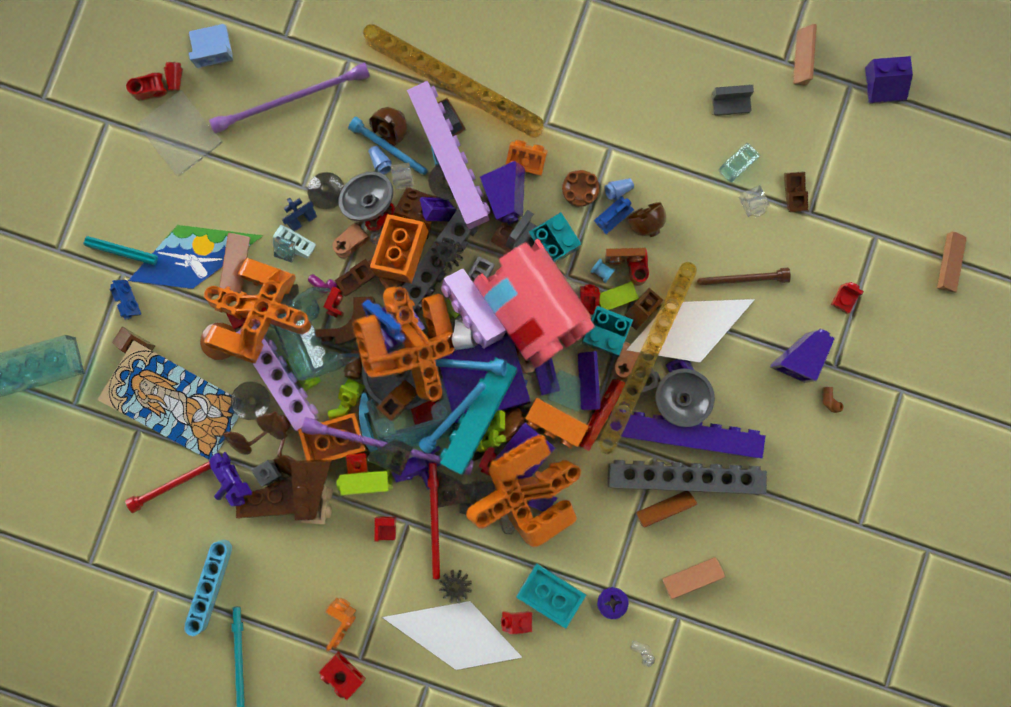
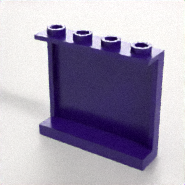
M507 333L504 334L502 339L484 349L481 344H477L473 348L456 350L452 354L439 358L486 363L494 361L495 358L506 360L508 364L516 367L518 371L498 410L506 411L531 403L514 342ZM440 367L452 412L476 388L480 379H485L488 373L486 370ZM460 415V416L458 417V419L455 421L456 424H459L458 421H459L461 415Z

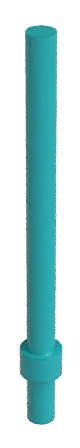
M240 606L233 607L231 631L234 632L237 707H245L242 631L244 627L243 622H241Z

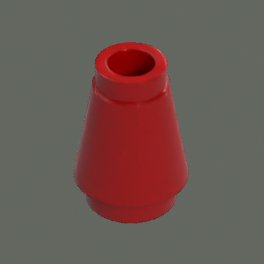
M166 62L163 68L168 90L180 91L183 72L181 63Z

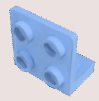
M225 24L189 32L193 52H189V58L197 68L233 60Z

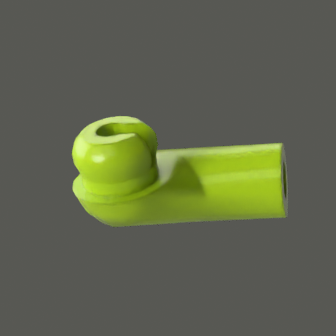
M340 400L341 403L337 409L328 410L329 419L348 415L352 405Z

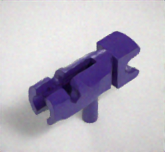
M439 445L431 452V455L440 450ZM415 456L405 460V469L399 463L391 466L390 469L396 483L412 480L414 476L419 475V477L422 476L425 486L429 490L430 487H428L427 483L429 463L435 462L416 458Z
M227 452L222 454L223 457L219 453L214 454L210 458L209 464L222 485L214 495L215 499L221 500L225 495L230 506L243 505L245 503L243 496L252 495L247 482L242 483L235 465H231V459Z

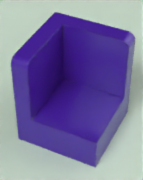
M557 497L529 500L527 504L534 509L536 508L544 512L553 506Z

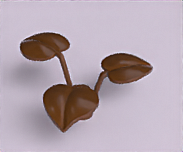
M277 411L259 415L256 422L264 432L252 441H247L243 435L236 432H225L223 434L234 450L245 455L252 452L250 446L267 433L281 440L277 452L278 457L274 459V463L281 472L292 476L291 462L296 460L281 453L285 439L288 436L286 432L291 426L286 416H278Z

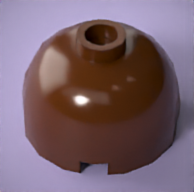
M384 107L377 110L369 119L372 131L374 133L378 132L382 136L381 138L392 146L400 143L407 133V122L400 110Z
M661 202L651 203L648 205L649 208H640L628 216L627 221L636 234L654 237L660 233V229L666 222V212Z

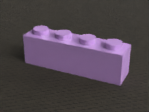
M461 269L445 277L441 287L442 293L450 299L455 312H459L466 328H470L474 340L481 344L484 349L502 339L506 329L465 270Z

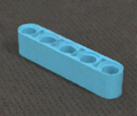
M227 540L217 541L209 549L184 626L185 632L190 636L200 634L208 626L232 552V544ZM218 545L224 547V554L218 552ZM212 564H216L218 566L217 573L212 571ZM206 583L211 584V586H212V591H211V592H209V591L206 590V588H205V584H206ZM200 602H203L206 605L205 611L200 609ZM193 621L199 623V630L194 628Z

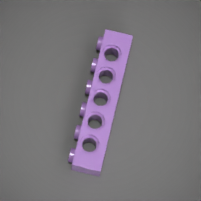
M260 324L254 325L252 330L258 329ZM265 335L262 341L264 344L257 362L253 363L295 431H298V429H302L305 417L317 420L319 419L317 416L319 412L313 403L309 404L306 399L308 395L302 387L299 388L297 385L298 379L292 371L289 372L286 368L288 364L284 357L277 354L276 350L278 348L272 339L268 340ZM270 354L272 356L271 363L266 365L264 362V358L266 355ZM280 370L282 372V378L277 381L274 377V374L276 371ZM288 386L293 390L289 397L284 392ZM298 402H301L303 405L300 413L295 411V405Z

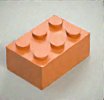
M387 214L370 265L371 270L376 276L412 284L429 232L425 223Z
M538 398L535 399L525 417V420L528 421L527 425L536 430L538 427L544 429L543 434L552 439H555L557 436L562 439L560 443L569 448L579 446L589 427Z
M358 413L348 414L321 423L331 427V429L334 428L338 429V431L341 430L363 436ZM298 429L306 460L333 461L346 457L348 454H357L368 450L365 443L362 444L350 441V439L338 438L335 435L330 436V434L311 435L301 432L302 429Z

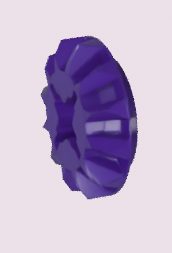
M610 587L604 589L598 596L597 605L603 616L609 619H618L626 613L629 601L627 595L621 589ZM611 595H613L615 601L619 602L618 604H615L614 611L611 605L605 604L611 601Z

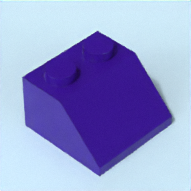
M911 56L873 59L865 67L869 103L905 101L908 99L913 77Z

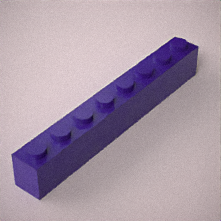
M615 409L614 412L610 413L606 435L763 459L766 435H760L758 430L748 429L747 433L741 432L739 427L729 426V430L721 429L722 425L710 423V427L702 426L703 422L692 427H679L664 420L661 415L653 414V418L645 417V413L634 411V415L626 414V410Z

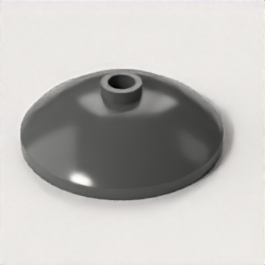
M365 172L353 177L346 183L340 193V210L348 219L356 222L369 221L380 216L389 207L393 199L392 183L384 174L379 172Z
M678 369L668 373L660 381L655 399L660 414L669 423L679 427H692L700 424L710 415L715 403V394L711 383L704 375L691 369ZM684 396L686 403H682L680 397Z

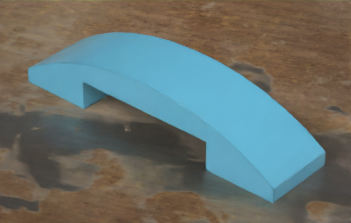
M364 393L361 396L359 406L360 428L363 437L374 439L367 414L374 412L369 394ZM367 445L369 451L384 468L391 467L385 449L378 450L377 446Z

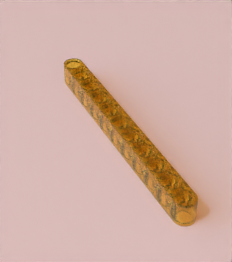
M369 24L364 28L363 35L365 41L371 48L530 137L535 138L542 134L544 122L540 116L377 25ZM370 34H377L375 38H369ZM386 43H393L391 47H385ZM402 52H409L407 56H401ZM420 60L426 62L422 66L417 65V62ZM436 69L442 71L438 75L433 74V71ZM452 78L458 80V82L455 84L449 83L450 79ZM469 87L475 89L472 93L465 91ZM485 96L491 98L489 102H483L481 99ZM501 105L507 107L505 111H499L497 108ZM520 114L524 118L518 121L514 119V116ZM536 123L540 126V128L534 130L530 127L531 124Z
M684 262L679 267L599 440L598 446L603 454L613 453L620 441L694 280L697 269L692 262ZM688 270L691 272V275L686 276L682 271ZM675 287L683 288L684 292H677ZM673 303L675 304L676 308L669 309L667 307V304ZM666 320L669 325L662 326L659 321ZM654 336L659 337L661 342L654 343L651 338ZM649 353L653 356V359L645 360L643 355ZM641 370L645 373V377L639 378L635 375V372ZM633 387L637 390V394L630 395L627 389ZM627 405L629 412L622 413L619 410V406ZM613 422H618L621 425V429L615 431L610 425ZM608 439L612 441L613 447L607 449L603 447L602 442Z

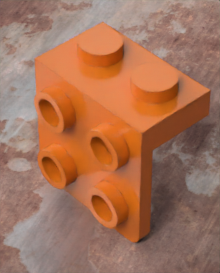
M336 598L326 610V613L342 622L326 648L328 652L332 647L334 649L337 648L346 635L343 631L347 632L356 619L353 616L356 610L343 598Z

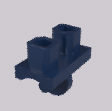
M288 198L289 205L284 207V210L288 213L293 209L294 212L284 217L282 221L293 231L298 230L302 227V224L297 217L304 214L308 222L317 217L313 208L314 204L312 201H309L300 208H297L298 205L303 203L301 199L298 198L293 202L291 198Z

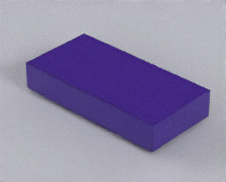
M551 358L535 368L541 396L560 391Z

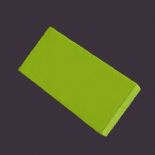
M632 281L600 293V307L612 310L638 300L639 298Z

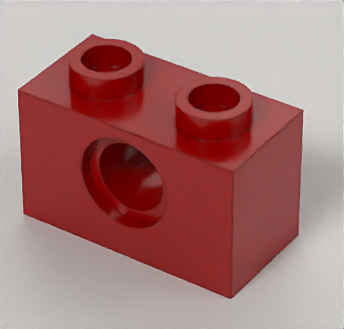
M339 651L318 672L321 675L322 681L330 684L335 689L334 692L337 696L346 700L353 695L366 679ZM337 673H343L346 680L340 681L337 678Z

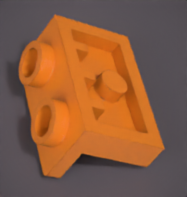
M515 140V142L510 143L506 164L516 161L524 167L525 172L542 176L548 150H545V147L542 145L534 144L529 146L526 145L525 141Z

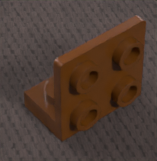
M406 187L394 211V216L424 222L429 231L426 238L428 239L431 233L432 221L425 220L420 198L439 197Z

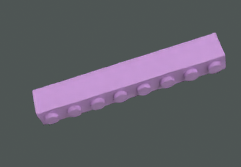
M428 81L408 89L407 92L468 229L489 221L488 214L491 213L487 203H482L480 199L483 196L479 185L475 187L473 180L476 178L472 169L467 170L465 164L468 163L464 152L460 153L458 147L461 146L457 136H452L450 130H453L449 118L445 120L443 116L446 111L442 102L437 103L436 97L439 96L435 87H430Z

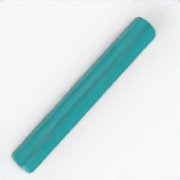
M89 236L85 237L84 245L151 265L157 264L158 256L155 254Z

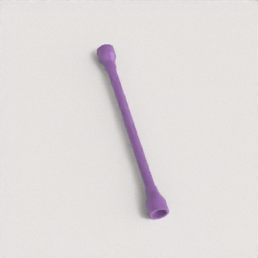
M364 62L356 65L351 71L346 72L345 75L338 76V78L318 83V85L302 89L300 92L297 91L277 100L275 99V101L272 100L266 104L250 108L248 111L245 110L229 116H217L209 119L216 134L226 130L238 120L240 121L254 116L256 113L259 114L263 111L265 112V110L281 106L283 103L286 104L290 101L292 102V100L308 96V94L319 92V90L322 91L328 87H333L335 84L344 83L346 80L366 79L370 77V74Z
M305 417L301 431L311 435H335L338 438L350 439V441L365 443V445H372L374 447L377 446V448L387 449L392 452L416 456V458L435 463L442 461L438 455H431V453H424V451L419 452V450H412V448L397 446L388 442L385 443V441H378L377 439L361 435L358 436V434H351L346 431H338V429L334 428L331 429V427H327V425H323L317 420ZM473 460L470 461L464 474H471Z

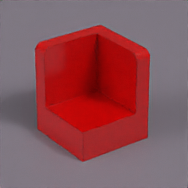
M377 516L375 518L374 542L396 539L397 517Z

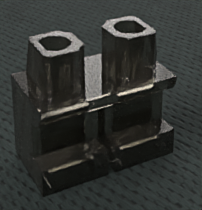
M472 481V483L461 484L460 495H471L470 503L460 502L459 513L466 515L469 507L480 501L477 499H483L494 492L495 485L493 481Z

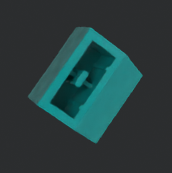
M562 212L529 231L533 241L535 242V240L539 239L554 262L580 249L582 245Z
M596 306L591 318L595 328L585 334L581 344L618 357L633 319Z

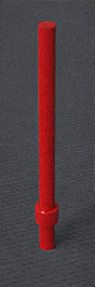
M429 463L427 483L428 487H430L433 579H440L437 490L439 478H437V463Z

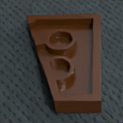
M332 460L291 462L295 520H315Z
M292 476L272 483L260 490H255L252 492V495L243 496L245 503L236 506V518L293 515Z

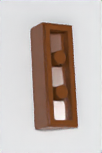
M684 491L637 511L636 515L641 526L648 527L696 506L697 502L689 491Z

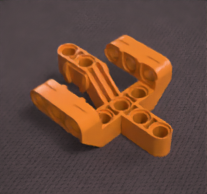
M245 258L237 276L253 282L256 286L258 284L261 285L262 288L258 295H248L245 292L239 294L231 291V288L228 286L225 289L210 286L204 292L205 299L216 311L225 312L240 320L241 318L247 319L241 329V334L212 325L203 343L212 349L254 364L257 362L264 346L262 341L270 324L297 334H306L311 328V323L306 313L281 304L284 295L289 294L296 280L295 274L282 271L279 268L256 260ZM271 291L275 292V291H276L275 294H273V295H268L269 292H271ZM219 295L217 299L211 300L213 296ZM236 301L234 306H229L231 302ZM269 307L267 311L260 312L262 308ZM281 314H287L285 318L278 319ZM300 320L305 321L304 324L300 326L296 325V323ZM260 324L258 329L252 330L254 325Z
M388 287L383 293L385 310L387 314L390 313L396 322L400 324V332L405 337V340L402 342L405 348L387 354L380 323L375 315L355 320L353 322V329L364 370L368 376L378 377L411 369L418 396L424 400L437 401L442 396V387L435 360L452 354L455 350L452 342L454 332L445 299L440 293L422 299L424 312L422 315L426 320L427 335L430 337L428 339L417 325L418 318H415L412 307L415 305L409 299L407 290L403 287Z
M543 435L534 436L508 453H505L496 461L491 462L489 474L496 491L469 507L466 514L467 518L477 527L485 528L507 514L510 522L531 547L540 546L576 522L577 516L569 500H561L533 518L526 501L552 498L576 482L581 476V469L567 460H562L558 463H550L549 468L541 473L539 471L536 472L534 477L517 479L516 476L523 475L524 471L535 464L539 465L540 461L550 455V449Z

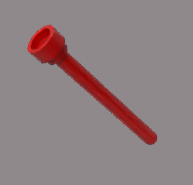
M209 461L141 497L132 496L126 499L127 508L131 513L141 510L144 503L210 470Z

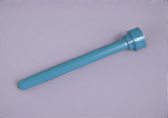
M358 117L352 119L348 126L350 131L363 134L420 174H427L428 171L425 167L367 129L361 119Z
M449 359L435 360L438 367L486 370L498 376H505L507 372L506 360L497 359L492 363Z
M479 383L431 436L424 437L419 442V447L425 453L430 454L436 448V441L485 390L486 385Z

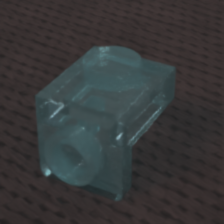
M277 236L274 240V257L292 263L296 256L295 242Z

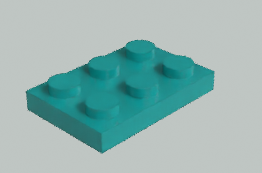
M538 563L535 564L516 595V598L565 629L586 597L584 592Z

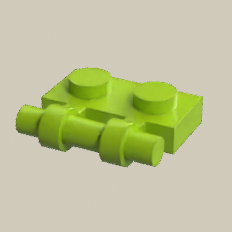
M498 410L495 413L476 452L486 451L489 447H498L506 441L505 435H499V432L505 430V412Z

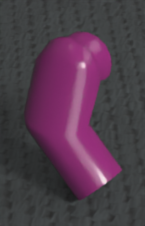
M314 274L308 278L310 284L322 291L330 292L332 287H337V283L332 279L325 283Z

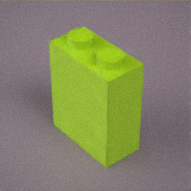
M391 469L353 474L346 473L339 475L340 479H337V490L341 491V495L383 492L393 489Z

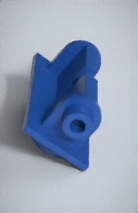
M621 196L600 214L594 222L605 234H608L634 211L631 207V201Z
M113 280V283L110 285V291L115 302L121 301L117 305L120 316L124 320H128L133 315H141L128 280Z

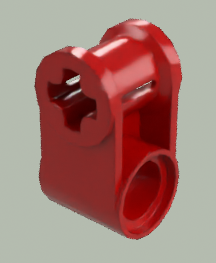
M150 73L145 76L131 78L126 84L127 91L139 101L162 97L167 94L166 89L163 87V74ZM137 87H141L138 92H134Z
M647 250L645 259H641L640 262H630L629 259H626L630 281L636 286L643 285L649 277ZM635 272H641L644 275V279H637Z

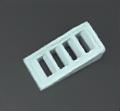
M280 225L273 235L274 247L306 259L310 257L316 247L315 243L283 225Z

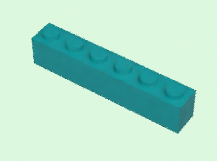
M507 363L505 376H498L491 371H487L485 379H480L479 383H484L486 388L472 402L467 413L461 415L458 421L460 424L458 430L452 432L449 438L451 443L448 449L444 448L440 455V459H442L440 464L464 475L518 371L516 367Z

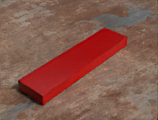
M615 378L611 381L600 401L601 408L595 410L587 424L589 427L579 444L581 448L590 451L627 383Z

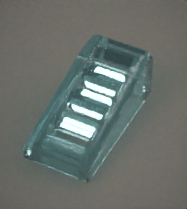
M747 142L719 168V172L732 183L761 155ZM744 151L752 158L751 160L743 153Z

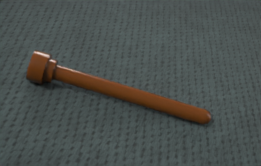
M789 267L780 268V270L771 273L699 278L697 283L698 285H713L766 280L789 283L791 274Z

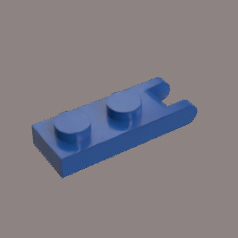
M370 300L362 303L367 317L375 315L381 329L398 342L405 340L404 335L400 332V324L396 322L390 313L386 314L377 303L373 304Z

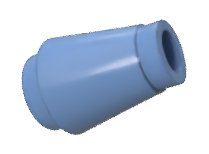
M378 146L371 147L368 152L375 171L382 174L390 172L392 170V161Z
M631 178L608 182V185H605V193L610 200H616L634 189V183Z

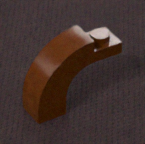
M373 296L353 297L354 310L350 321L340 328L315 329L316 337L321 339V342H332L333 338H335V344L338 346L356 341L353 322L367 317L362 303L370 300L375 304V298Z

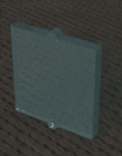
M559 370L555 382L551 384L552 389L548 399L579 412L581 407V378Z

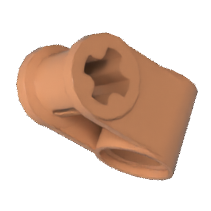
M353 223L333 241V250L340 258H347L359 247L363 246L368 241L369 236L357 223ZM342 245V246H344L346 249H345V250H342V249H340L339 247Z
M624 342L612 370L614 377L620 380L625 379L631 374L640 355V352L628 351L627 349L631 344ZM621 366H624V370L626 371L623 374H621L620 369H618Z

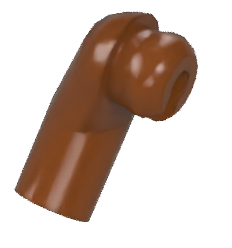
M823 387L824 406L833 413L843 411L844 406L842 402H838L833 398V387Z

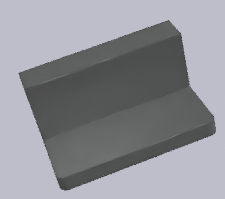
M754 86L716 87L712 92L714 115L750 113L752 111L750 97L754 93Z
M529 210L526 211L509 235L506 247L513 250L526 242L530 247L534 245L535 242L529 234V231L537 227L531 223L534 213Z

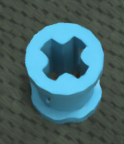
M600 258L590 272L597 274L606 283L615 269L609 268Z

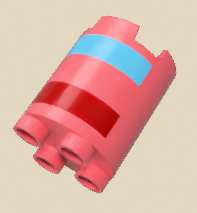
M539 239L535 240V244L532 247L526 242L501 257L499 261L502 267L495 272L496 274L487 279L482 273L474 280L475 286L502 323L526 361L530 360L535 368L555 356L554 354L563 349L559 342L560 340L567 348L595 328L590 319L591 315Z

